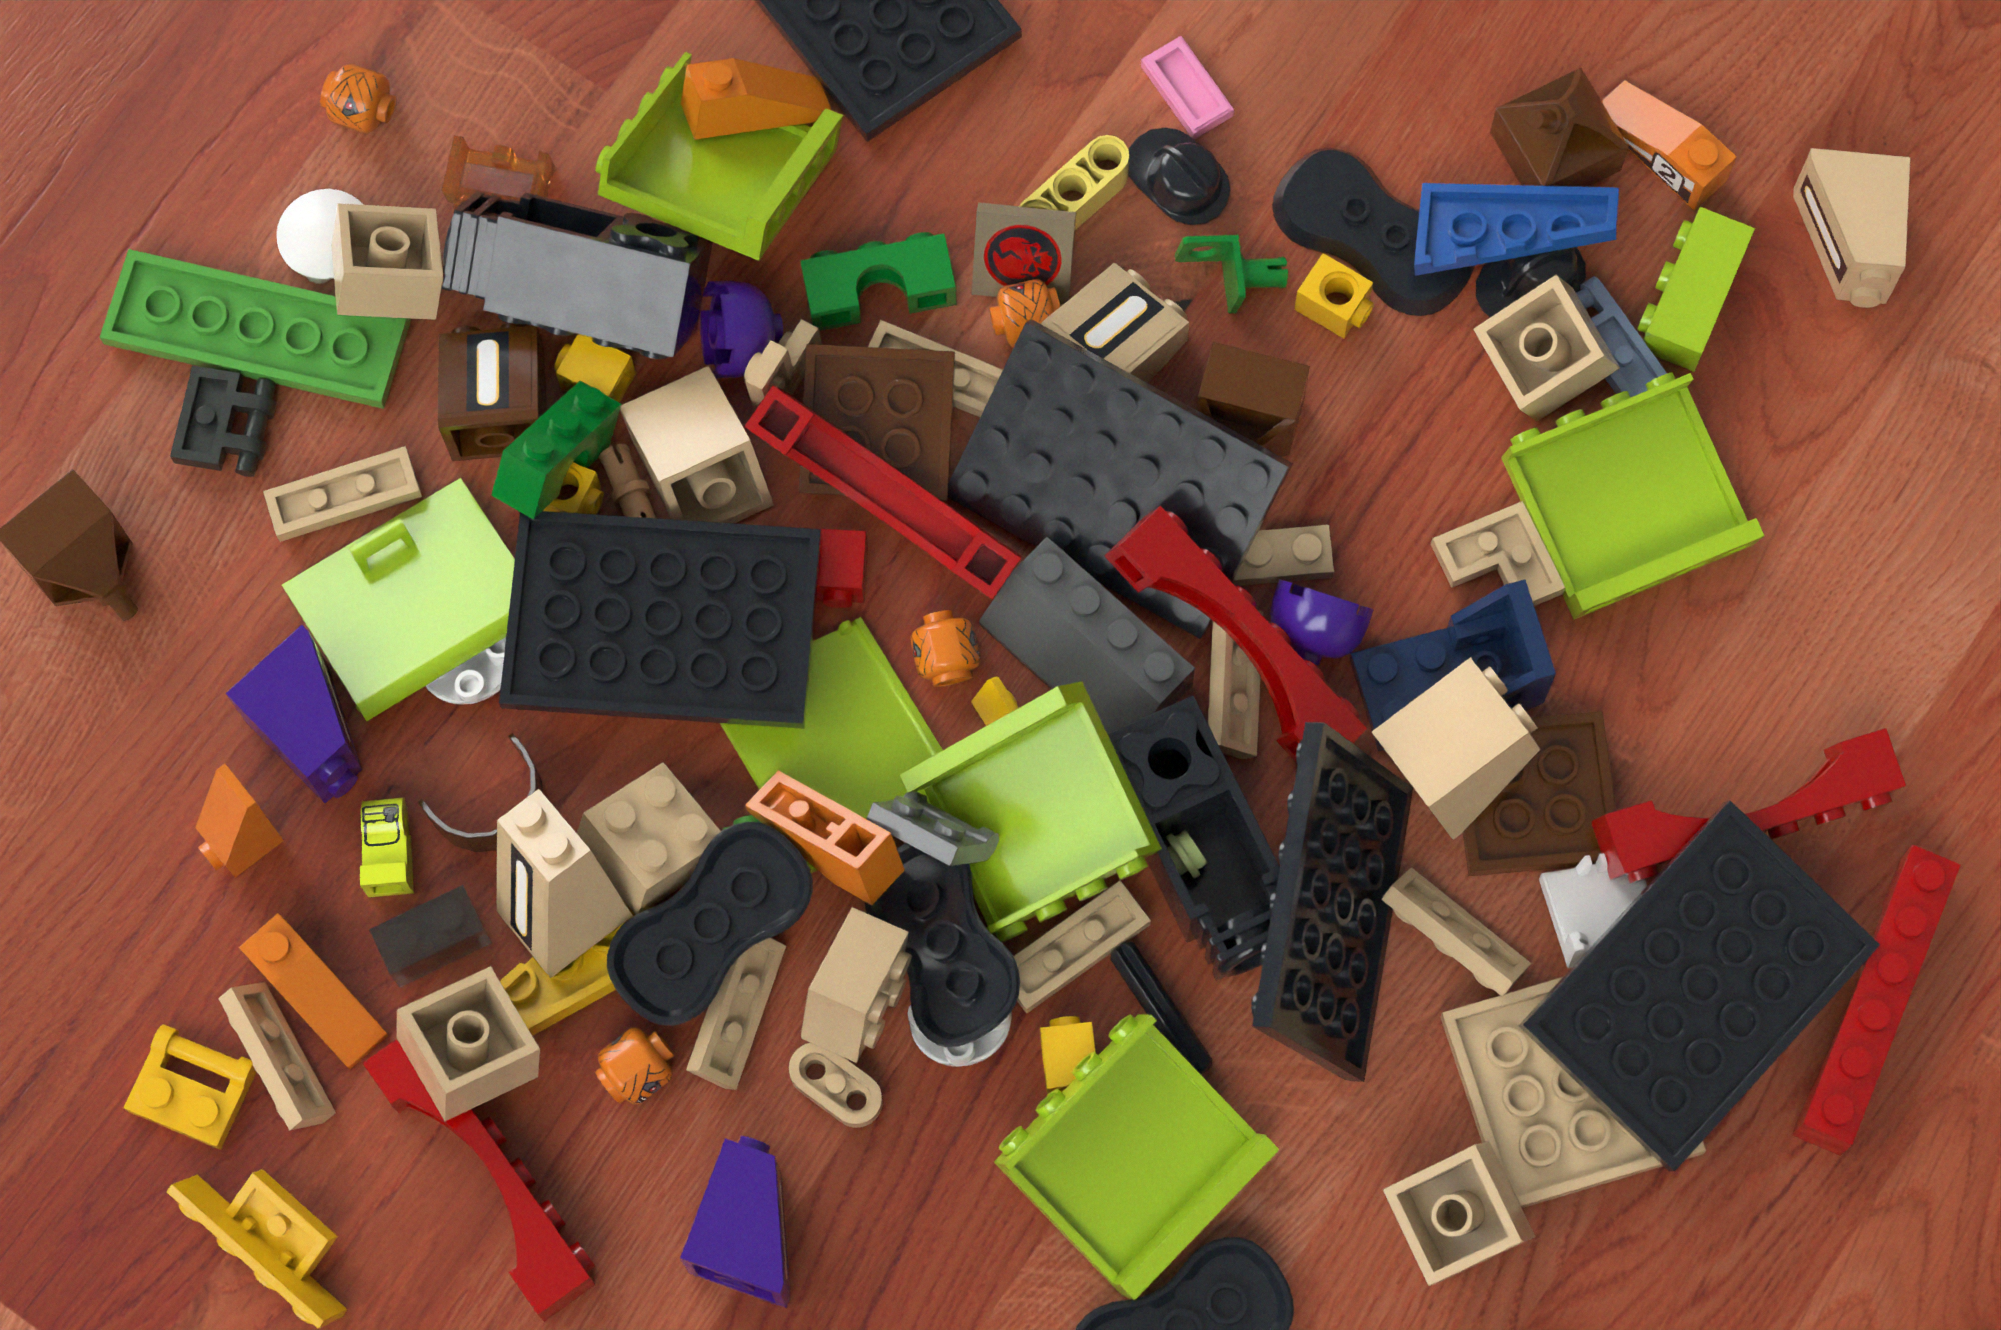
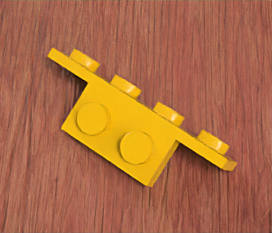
M263 1169L251 1174L231 1204L199 1175L176 1182L167 1190V1193L179 1203V1208L185 1216L193 1221L200 1222L217 1237V1243L224 1251L238 1256L254 1271L256 1279L263 1286L277 1291L292 1305L293 1312L301 1320L313 1324L319 1329L342 1318L348 1309L310 1276L338 1236Z

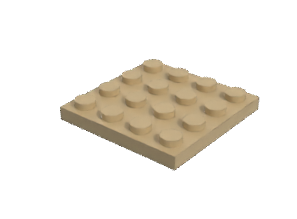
M1563 977L1510 992L1503 997L1500 995L1443 1012L1440 1016L1482 1143L1490 1142L1521 1208L1663 1166L1518 1026ZM1703 1141L1687 1159L1705 1153L1706 1149Z

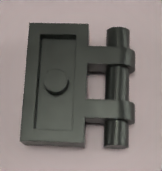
M192 366L170 454L173 463L222 471L226 453L237 454L239 457L235 472L242 476L253 477L258 460L264 459L267 443L263 441L267 421L274 417L277 405L275 400H273L276 383L260 378L257 379L254 394L243 393L241 389L244 380L240 373ZM236 412L248 414L244 435L231 433Z

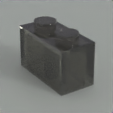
M464 885L369 929L389 974L399 988L492 944Z

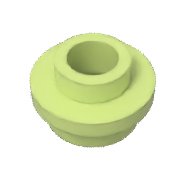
M1183 830L1176 836L1171 832L1165 836L1171 844L1167 847V850L1180 876L1187 871L1190 872L1194 879L1201 875L1198 870L1208 864V862L1187 831Z

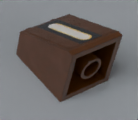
M505 323L500 329L480 330L473 326H463L453 329L452 333L439 334L438 428L452 462L502 457L503 450L547 411L544 351L538 327L528 324Z

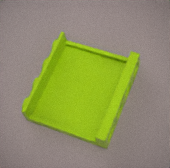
M685 52L673 68L670 66L665 68L659 80L658 88L654 93L647 92L644 95L638 113L633 120L627 118L623 122L617 140L612 147L606 145L602 149L596 163V173L601 174L598 195L759 261L835 154L843 115L825 108L812 127L799 124L694 140L680 104L687 64L691 63L692 54Z
M1673 372L1659 376L1645 384L1648 391L1630 397L1628 391L1615 394L1600 403L1603 409L1589 415H1585L1583 409L1571 412L1555 421L1557 428L1540 434L1538 428L1522 432L1510 439L1513 446H1510L1501 457L1521 502L1523 501L1566 587L1562 595L1573 620L1751 547L1764 537L1757 518L1750 521L1747 520L1687 388L1694 380L1691 373L1675 379Z
M1082 681L1055 687L900 774L908 793L924 789L931 805L977 829L986 827L999 835V841L992 856L986 861L969 863L972 874L973 895L988 925L986 929L993 936L996 935L1001 943L1027 931L1024 922L1037 916L1039 922H1042L1067 910L1064 903L1066 899L1077 895L1079 901H1082L1108 888L1104 881L1106 878L1117 873L1120 880L1146 869L1148 864L1145 858L1162 850Z
M1130 1014L1123 1018L1108 1035L1112 1042L1099 1055L1096 1052H1091L1078 1063L1072 1071L1076 1078L1063 1092L1055 1089L1039 1103L1035 1109L1039 1116L1026 1129L1019 1126L1013 1130L999 1145V1149L1003 1153L994 1161L999 1169L1122 1296L1133 1300L1138 1298L1279 1151V1148L1266 1135L1256 1133L1153 1025L1157 1020L1152 1015L1138 1014L1135 1018Z

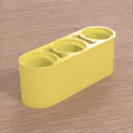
M1104 135L1097 137L1026 198L1019 207L1076 212V230L1127 183L1129 173L1128 147L1116 136ZM1101 160H1112L1118 164V167L1113 170H1102L1096 164ZM1074 190L1083 194V198L1078 201H1067L1061 195L1066 191Z

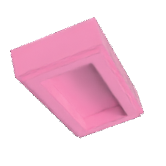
M1182 36L1141 59V68L1194 140L1233 117V107Z

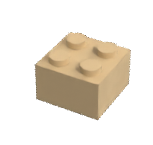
M338 203L331 244L337 315L436 320L443 282L436 209Z
M1558 275L1553 276L1473 329L1519 409L1535 421H1539L1620 369L1576 292Z
M663 762L584 812L577 835L592 851L621 898L637 915L683 887L693 874L707 845L721 831Z
M852 907L808 989L801 1039L855 1063L858 1062L865 1046L874 1049L886 1021L882 1017L887 1006L896 1007L907 982L903 977L912 957L911 954L905 952L909 932Z
M491 966L397 1009V1039L444 1121L538 1077L540 1048Z
M1489 1141L1473 1145L1383 1189L1428 1286L1444 1281L1536 1237Z

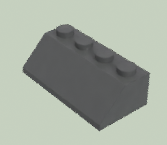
M1048 537L1012 571L979 620V625L1051 690L1057 686L1082 681L1107 734L1175 704L1193 686L1195 668Z

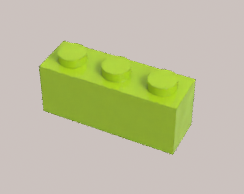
M1703 207L1699 208L1693 223L1687 220L1683 221L1673 244V247L1681 250L1677 262L1673 264L1666 261L1655 286L1656 289L1663 291L1659 304L1656 306L1648 303L1637 328L1638 331L1646 333L1643 340L1654 356L1693 372L1695 371L1755 228Z

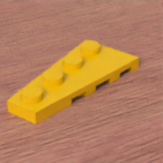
M626 904V906H627L628 909L630 910L631 914L633 915L632 917H634V916H635L634 912H633V911L630 909V907ZM623 924L552 978L547 975L539 963L532 957L525 964L519 963L500 980L532 1036L616 990L607 970V953L611 941Z

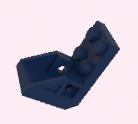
M1526 580L1505 584L1451 615L1447 628L1351 653V666L1371 730L1376 729L1470 657L1482 672L1491 667L1508 689V692L1501 697L1511 709L1520 704L1525 711H1528L1544 703L1556 672ZM1373 735L1378 752L1385 750Z

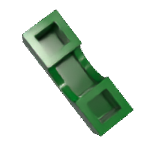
M920 232L910 235L905 241L885 244L882 241H872L862 244L857 250L842 253L834 250H824L811 255L810 259L800 260L812 325L817 327L819 331L861 323L860 296L869 286L877 283H889L898 287L905 295L909 314L957 305L956 286L945 233L933 235L929 232Z
M579 381L503 450L491 496L526 516L535 519L559 496L563 480L573 462L588 468L599 458L600 453L610 446L622 404L603 394L599 389Z

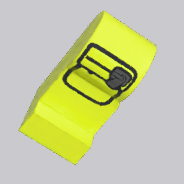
M405 798L363 801L361 804V888L368 897L413 894L411 835H409Z

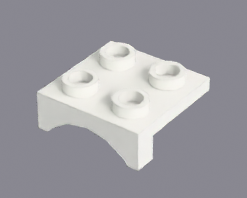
M1604 853L1599 854L1595 864H1592L1590 855L1584 856L1573 869L1541 873L1539 878L1567 968H1572L1647 887L1645 880L1629 884L1627 875L1610 880Z

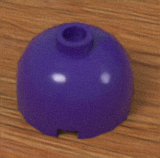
M738 281L708 282L704 289L703 297H712L710 310H701L700 338L705 365H715L716 369L712 371L715 378L742 377L754 354L757 352L763 353L770 340L775 343L780 342L783 337L782 317L779 313H773L771 302L764 293L749 283Z
M1279 579L1272 600L1271 622L1281 627L1287 633L1291 641L1290 646L1293 647L1303 660H1309L1319 666L1322 657L1341 658L1350 654L1361 643L1369 627L1374 609L1360 605L1358 611L1359 604L1295 584L1292 593H1289L1292 583Z

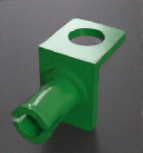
M1239 235L1186 236L1182 239L1175 252L1176 262H1222L1229 314L1237 313L1246 297L1245 288H1285L1288 282V269H1282V267L1287 266L1285 257L1244 259L1240 250ZM1199 247H1214L1205 251H1193V249Z

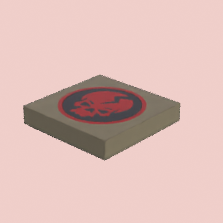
M978 203L972 295L997 297L998 291L1004 286L1040 279L1046 284L1048 289L1055 287L1059 303H1066L1070 296L1076 212Z

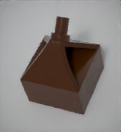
M1582 68L1496 108L1490 130L1492 137L1521 185L1588 187L1621 171L1629 148Z
M1213 342L1198 394L1197 411L1281 457L1290 455L1304 403L1310 366Z
M74 469L0 528V542L55 606L99 600L103 606L110 605L122 621L129 620L137 613L138 607L125 593L127 587L122 582L132 541L111 510Z

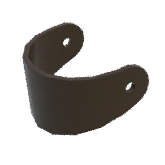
M513 733L508 736L510 741L530 768L531 789L528 796L538 789L542 792V781L527 750ZM422 799L418 801V804L436 829L455 846L473 852L497 850V829L491 832L466 833L450 828L434 815Z

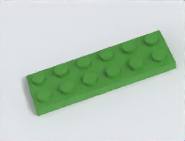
M128 249L99 338L104 345L195 366L240 373L243 377L256 380L260 378L268 379L278 385L384 409L411 318L337 315L336 296Z

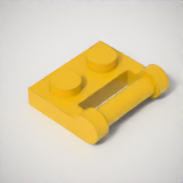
M162 1024L154 1035L150 1053L123 1108L129 1113L221 1150L253 1082L256 1071L252 1060L246 1057H240L239 1060L185 1039L179 1036L177 1029ZM170 1056H175L230 1079L226 1092H220L165 1069Z

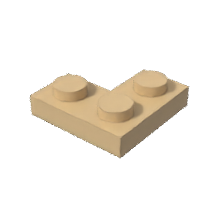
M801 319L794 332H786L779 344L770 340L763 353L757 352L754 354L744 374L754 411L772 385L780 387L791 396L794 394L805 376L806 344L822 345L817 327Z
M1523 501L1432 538L1431 547L1451 588L1497 569L1504 585L1525 579L1534 606L1560 596L1565 591L1566 587Z

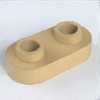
M807 1043L799 1047L792 1055L789 1062V1074L795 1088L846 1126L859 1128L871 1124L879 1116L883 1101L878 1084L846 1058L813 1043ZM812 1064H821L826 1069L825 1074L818 1080H812L806 1075L808 1067ZM854 1094L863 1095L867 1099L866 1105L860 1110L850 1109L847 1106L850 1096Z

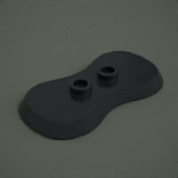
M1323 148L1306 154L1288 170L1274 194L1272 203L1273 216L1279 228L1290 240L1305 248L1328 253L1345 260L1365 278L1373 282L1372 289L1384 303L1399 312L1408 315L1425 316L1444 309L1460 294L1474 270L1475 265L1415 276L1414 261L1420 209L1411 207L1394 197L1382 185L1372 169L1362 159L1350 152L1334 148Z
M743 822L721 831L707 845L690 879L674 896L655 907L638 913L625 922L616 932L607 953V970L617 992L639 1015L659 1025L673 1026L685 1023L704 1012L715 998L730 967L745 951L761 941L784 932L804 914L813 892V878L804 857L784 835L760 822Z
M905 843L897 848L905 870L873 905L865 902V910L867 914L909 932L905 952L911 954L912 957L907 973L910 984L912 1014L919 1030L927 1039L939 1046L948 1048L962 1046L981 1038L995 1029L1013 1010L1020 991L1019 969L1011 952L985 928L979 918L974 905L972 874L969 863L949 866Z
M1225 1237L1208 1242L1197 1249L1187 1259L1177 1274L1163 1287L1136 1300H1122L1102 1305L1087 1314L1075 1330H1289L1294 1315V1304L1284 1275L1276 1262L1262 1247L1251 1240L1241 1237Z

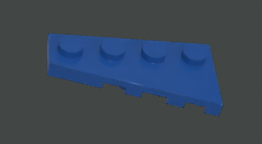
M1422 183L1414 261L1415 276L1616 240L1619 188Z

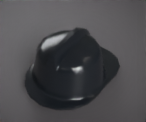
M1171 128L1152 129L1137 137L1129 147V177L1140 191L1174 221L1187 225L1206 224L1218 217L1226 207L1230 194L1227 174L1212 152L1200 145L1189 135Z
M1576 247L1490 262L1482 267L1476 280V298L1481 310L1489 317H1492L1555 275H1558L1575 292L1581 290L1580 285L1584 283L1586 278V263Z

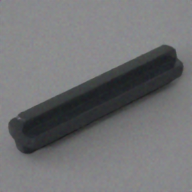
M1128 941L1114 949L1111 953L1112 963L1147 1015H1152L1157 1020L1154 1023L1155 1027L1200 1075L1209 1070L1213 1064L1211 1056L1135 943Z

